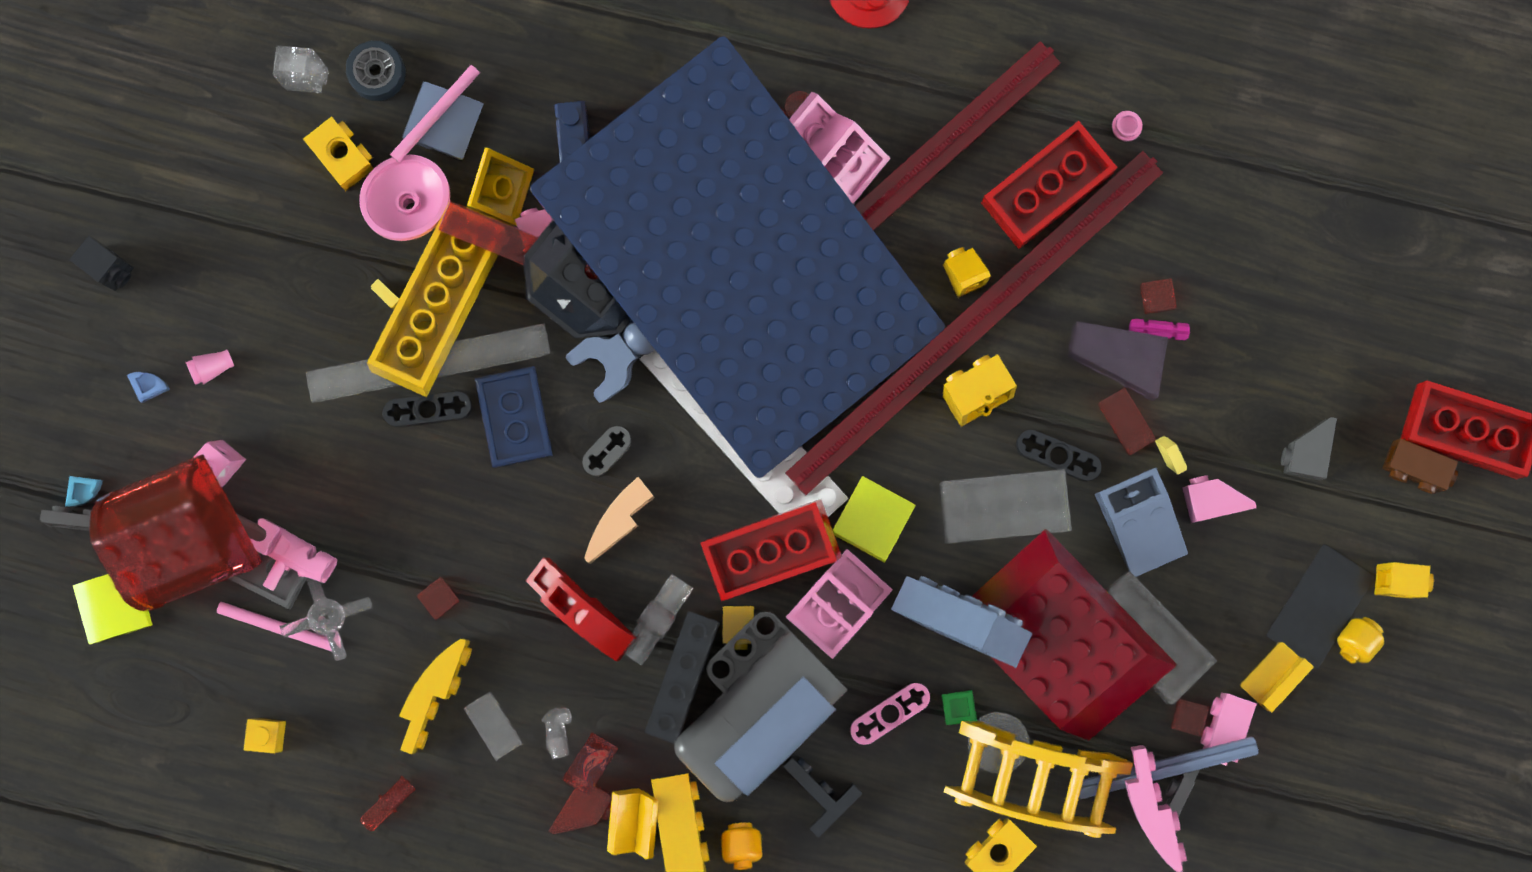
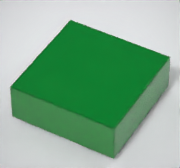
M972 690L941 694L946 725L959 724L962 721H977Z

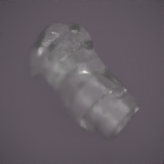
M555 707L547 712L542 719V722H545L547 732L546 749L549 750L552 760L570 755L564 724L570 723L572 717L567 708L559 710Z

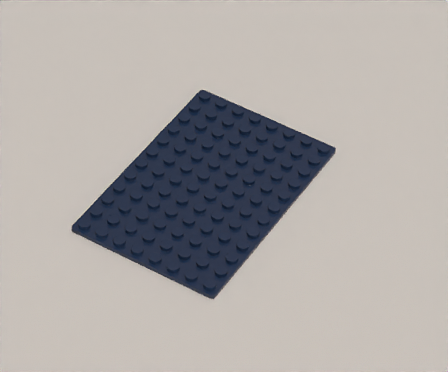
M720 37L530 187L531 193L756 478L765 476L945 329L942 320L726 37Z

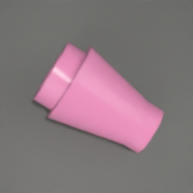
M228 349L222 352L193 356V360L186 362L195 385L201 382L204 385L227 369L234 367Z

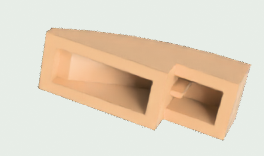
M639 477L618 495L599 521L584 557L589 564L637 528L638 525L631 516L655 498Z

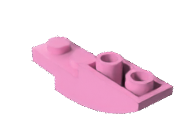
M1144 745L1131 747L1137 778L1125 780L1132 808L1143 831L1157 852L1176 872L1183 871L1181 862L1186 861V854L1183 842L1177 843L1175 831L1180 830L1177 811L1171 812L1168 804L1157 806V802H1161L1162 797L1159 784L1152 781L1151 771L1156 770L1153 752L1147 753Z

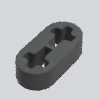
M620 426L609 428L584 455L582 463L586 472L596 477L606 474L630 448L632 440L629 432ZM613 433L616 435L623 433L625 435L622 439L625 443L624 446L616 445L611 451L607 450L612 443L610 436ZM605 451L607 455L602 460L604 467L601 470L597 467L591 470L589 468L592 464L589 460L590 457L595 456L597 458Z

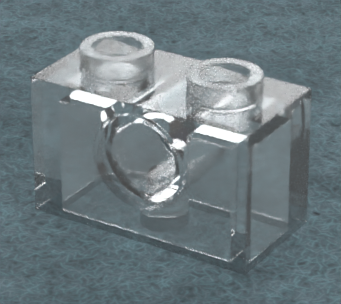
M276 45L273 76L283 88L292 91L321 93L322 84L326 85L328 68L324 66L323 61L316 52L309 48Z

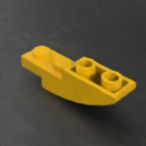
M459 639L449 646L428 666L414 685L399 716L410 720L400 749L401 751L414 754L418 749L422 750L429 734V732L425 731L429 719L434 720L439 707V703L435 702L436 698L449 699L450 695H456L461 683V678L458 677L461 665H467L472 649L468 647L469 640Z

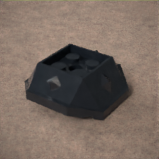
M552 219L523 255L526 300L574 338L621 333L631 321L630 317L598 277L590 279L586 276V261Z

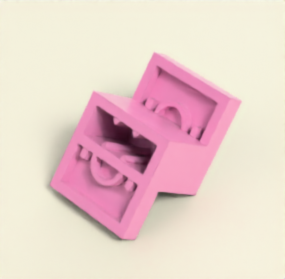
M814 92L810 93L789 119L853 204L890 160V157L855 121L837 114Z
M846 549L842 557L828 569L786 618L833 659L893 589Z

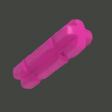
M1132 319L1129 325V333L1131 336L1142 337L1143 334H1146V337L1170 339L1174 337L1175 340H1187L1190 334V326L1188 323L1177 322L1176 325H1173V322L1148 320L1144 322V319Z

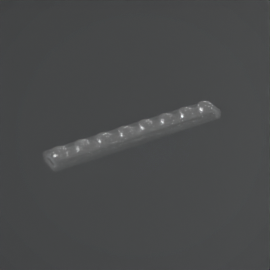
M539 324L455 341L437 378L551 355L545 324ZM368 359L306 372L310 399L313 403L399 385L372 373L367 364Z

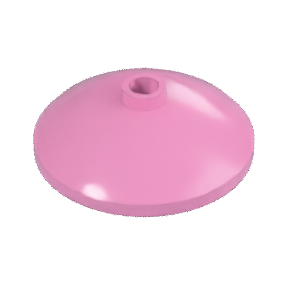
M406 155L400 162H397L393 157L383 161L366 177L360 192L361 213L369 227L380 236L396 241L417 239L436 228L450 202V186L443 171L431 160L418 155ZM415 203L413 208L406 209L408 204Z

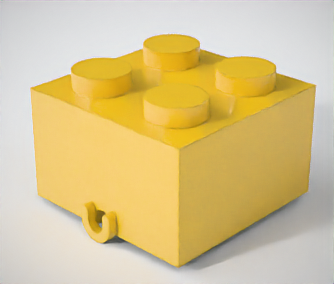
M998 354L992 358L989 355H985L973 363L974 368L963 373L962 370H959L946 378L947 383L944 384L943 398L960 427L982 415L989 416L992 409L1014 398L1017 385ZM985 407L989 410L987 413L984 412Z

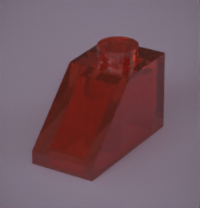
M589 779L587 780V789L585 791H580L578 786H576L549 829V832L557 834L596 825L601 818L607 821L611 812L612 793L592 782V780H590L589 784Z

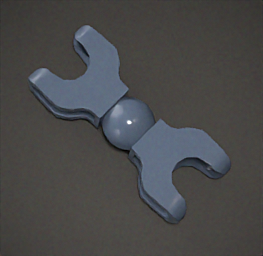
M631 320L622 333H618L612 338L606 336L586 338L566 355V359L573 366L582 364L590 358L597 359L604 365L606 370L605 380L594 390V397L601 403L627 387L632 377L634 362L641 357L640 355H648L654 352L655 349Z

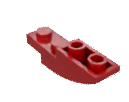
M543 557L527 578L526 582L542 597L540 601L577 634L613 660L620 661L637 639L597 598L589 597L550 558Z

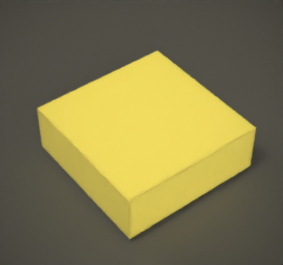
M377 279L371 285V289L394 310L399 298Z
M1165 436L1155 441L1167 467L1177 475L1187 470V465L1176 443Z

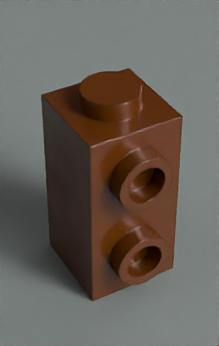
M1400 438L1392 441L1382 469L1390 472L1389 477L1404 483H1407V480L1419 484L1418 489L1430 494H1436V491H1445L1448 487L1451 488L1454 485L1458 476V471L1455 470L1458 461Z

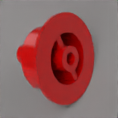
M830 0L832 7L843 20L851 25L868 29L890 24L903 13L909 0Z

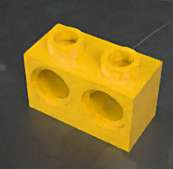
M1394 562L1377 564L1374 595L1411 599L1427 598L1428 592L1432 591L1434 585V576L1430 573V566Z

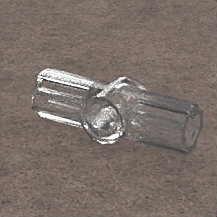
M671 574L655 600L649 602L637 620L638 625L632 632L637 639L625 655L643 665L658 641L663 639L677 619L676 614L694 588Z

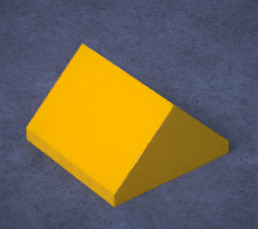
M485 148L467 204L468 208L477 215L517 226L515 219L520 217L534 168L490 148Z

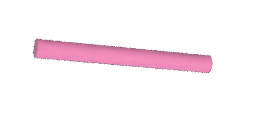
M470 65L390 155L397 162H400L480 72Z
M220 602L217 608L218 614L331 652L334 651L337 644L335 639L224 602Z

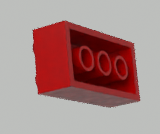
M1078 121L983 197L981 204L1016 247L1020 249L1113 175L1118 167Z
M1428 380L1416 385L1401 439L1448 458L1514 479L1529 476L1532 465L1531 413Z
M821 499L701 542L721 601L833 563L842 557Z

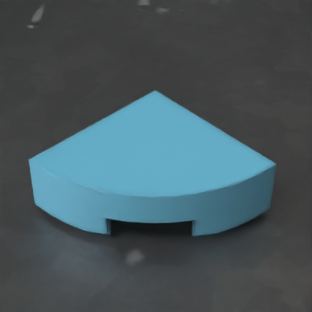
M70 476L65 506L77 507L90 502L101 489L103 480Z

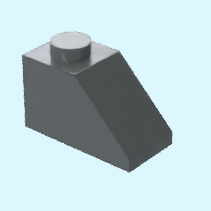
M1330 417L1323 420L1289 443L1288 448L1285 447L1281 456V465L1285 466L1283 474L1319 481L1327 479L1337 418Z

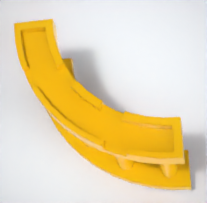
M982 721L961 722L959 733L969 737L970 743H972L962 786H945L944 789L945 793L955 797L956 803L964 806L976 805L1016 819L1083 832L1095 838H1101L1102 834H1115L1116 828L1102 822L1112 780L1117 778V774L1130 775L1133 762L1110 752L1078 749L1077 755L1062 752L1063 748L1058 745L1034 740L1032 745L1015 740L1016 734ZM988 745L1001 749V754L1003 755L993 797L974 790L983 750ZM1020 755L1036 759L1035 763L1038 764L1027 807L1005 801L1014 762ZM1055 764L1070 767L1072 772L1062 814L1040 811L1050 768H1054ZM1089 771L1098 772L1101 776L1090 817L1074 816L1084 776L1088 775Z

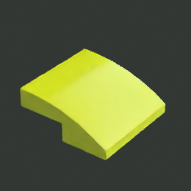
M862 476L838 519L833 533L836 537L885 563L916 505Z
M130 567L73 585L89 644L99 643L153 625L137 567Z

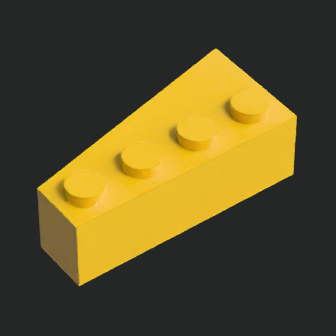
M688 773L651 780L654 797L658 799L657 819L666 872H706L705 862L709 861L707 843H701L699 832L704 830L702 812H696L694 800H699L697 782H691Z

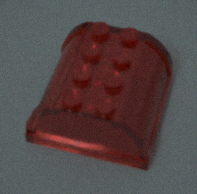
M204 454L100 497L91 511L89 530L92 546L124 602L139 611H153L164 606L166 603L233 576L252 571L262 563L260 556Z

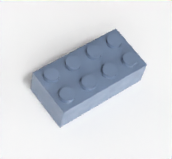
M906 576L891 610L929 630L1015 668L1017 667L1032 635L1031 632L1021 627L1023 621L1006 614L1005 611L990 604L988 606L984 605L983 602L969 595H960L959 597L960 593L945 585H938L936 588L938 583L926 577L920 576L918 581Z

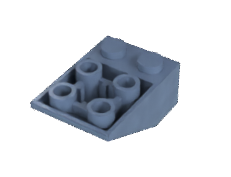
M1156 468L1094 494L1131 578L1188 554L1169 495Z

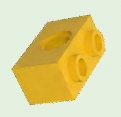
M331 116L303 138V140L340 186L347 191L374 169L368 162L373 157L362 144L357 147L350 140L354 134L343 120L337 123ZM347 146L348 152L345 157L340 159L334 157L335 150L338 147Z
M1006 818L1004 821L998 819L987 831L990 836L982 844L977 841L966 852L965 855L968 859L965 863L973 872H1013L1037 846L1010 819ZM996 844H1003L1006 847V855L1001 860H993L990 856V850Z

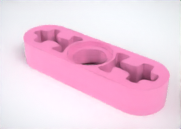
M911 683L852 722L850 727L852 738L859 744L867 745L888 733L927 707L930 701L928 689L922 684ZM914 688L917 692L922 690L924 693L921 697L922 703L917 705L913 702L906 706L910 712L905 715L903 707L895 699L901 696L904 702L911 697L909 692L911 689ZM886 705L897 707L899 717L895 722L887 723L882 719L881 711ZM876 713L878 722L885 728L879 732L878 727L875 726L869 731L871 736L868 739L864 736L857 737L856 732L859 730L857 725L860 722H863L865 725L872 723L874 720L869 716Z

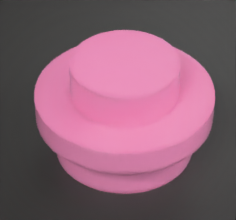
M1132 111L1119 113L1112 122L1114 135L1122 141L1136 139L1143 127L1141 118Z

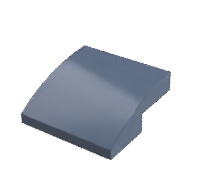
M427 82L422 83L402 136L403 139L448 89ZM460 95L416 144L427 149L437 150L458 160H463L483 103Z

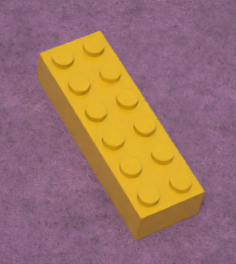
M451 202L448 203L367 361L372 373L420 395L428 396L507 238L504 226Z

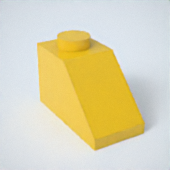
M961 247L947 254L949 259L945 260L943 267L958 298L987 284L991 275L973 248L965 251L964 247Z

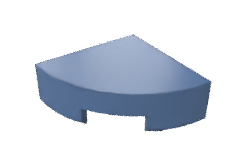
M133 372L127 375L139 401L142 403L170 390L161 378L151 373Z

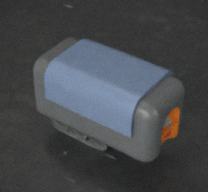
M761 612L747 623L709 661L707 675L723 694L678 737L674 747L675 754L720 801L732 802L743 793L749 796L836 710L833 704L848 690L774 614ZM763 617H769L774 621L775 628L769 635H762L757 630V623ZM740 639H748L752 644V652L746 657H741L735 652V644ZM720 660L727 662L730 666L728 676L723 679L717 678L712 670L713 665Z

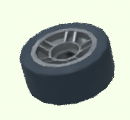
M370 40L359 44L351 51L346 61V75L349 83L360 96L370 101H383L392 98L401 90L405 82L406 68L401 56L391 45L383 41ZM379 65L381 68L380 74L372 75L370 70L376 69Z

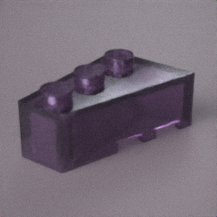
M1077 321L1072 327L1068 356L1098 373L1114 379L1126 388L1129 387L1142 394L1145 398L1154 401L1159 397L1168 337Z

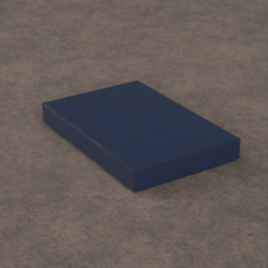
M535 366L475 378L492 468L553 456Z

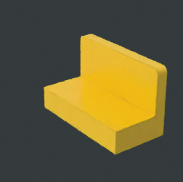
M1279 642L1245 678L1240 687L1266 711L1273 712L1314 666L1305 658H1300L1285 643Z
M639 788L612 792L607 845L609 853L618 855L635 852L645 859L653 858L658 799Z

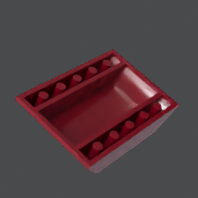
M1046 528L971 596L983 602L984 605L988 606L990 604L1005 611L1006 614L1023 621L1021 627L1031 632L1032 635L1017 667L1015 668L993 657L991 658L1060 730L1088 741L1177 666L1171 657Z

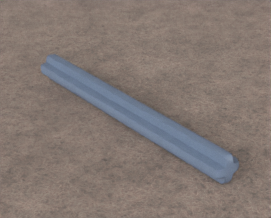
M1248 737L1155 761L1156 770L1151 771L1152 781L1257 755L1258 746L1254 737ZM1135 766L1132 767L1130 775L1117 774V778L1112 780L1110 792L1126 788L1125 780L1137 778ZM1101 775L1083 780L1079 795L1080 799L1096 796Z

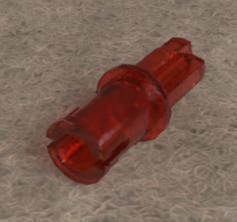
M401 776L384 795L380 794L378 796L380 799L360 818L362 825L369 831H374L392 812H397L396 808L416 788L404 776Z

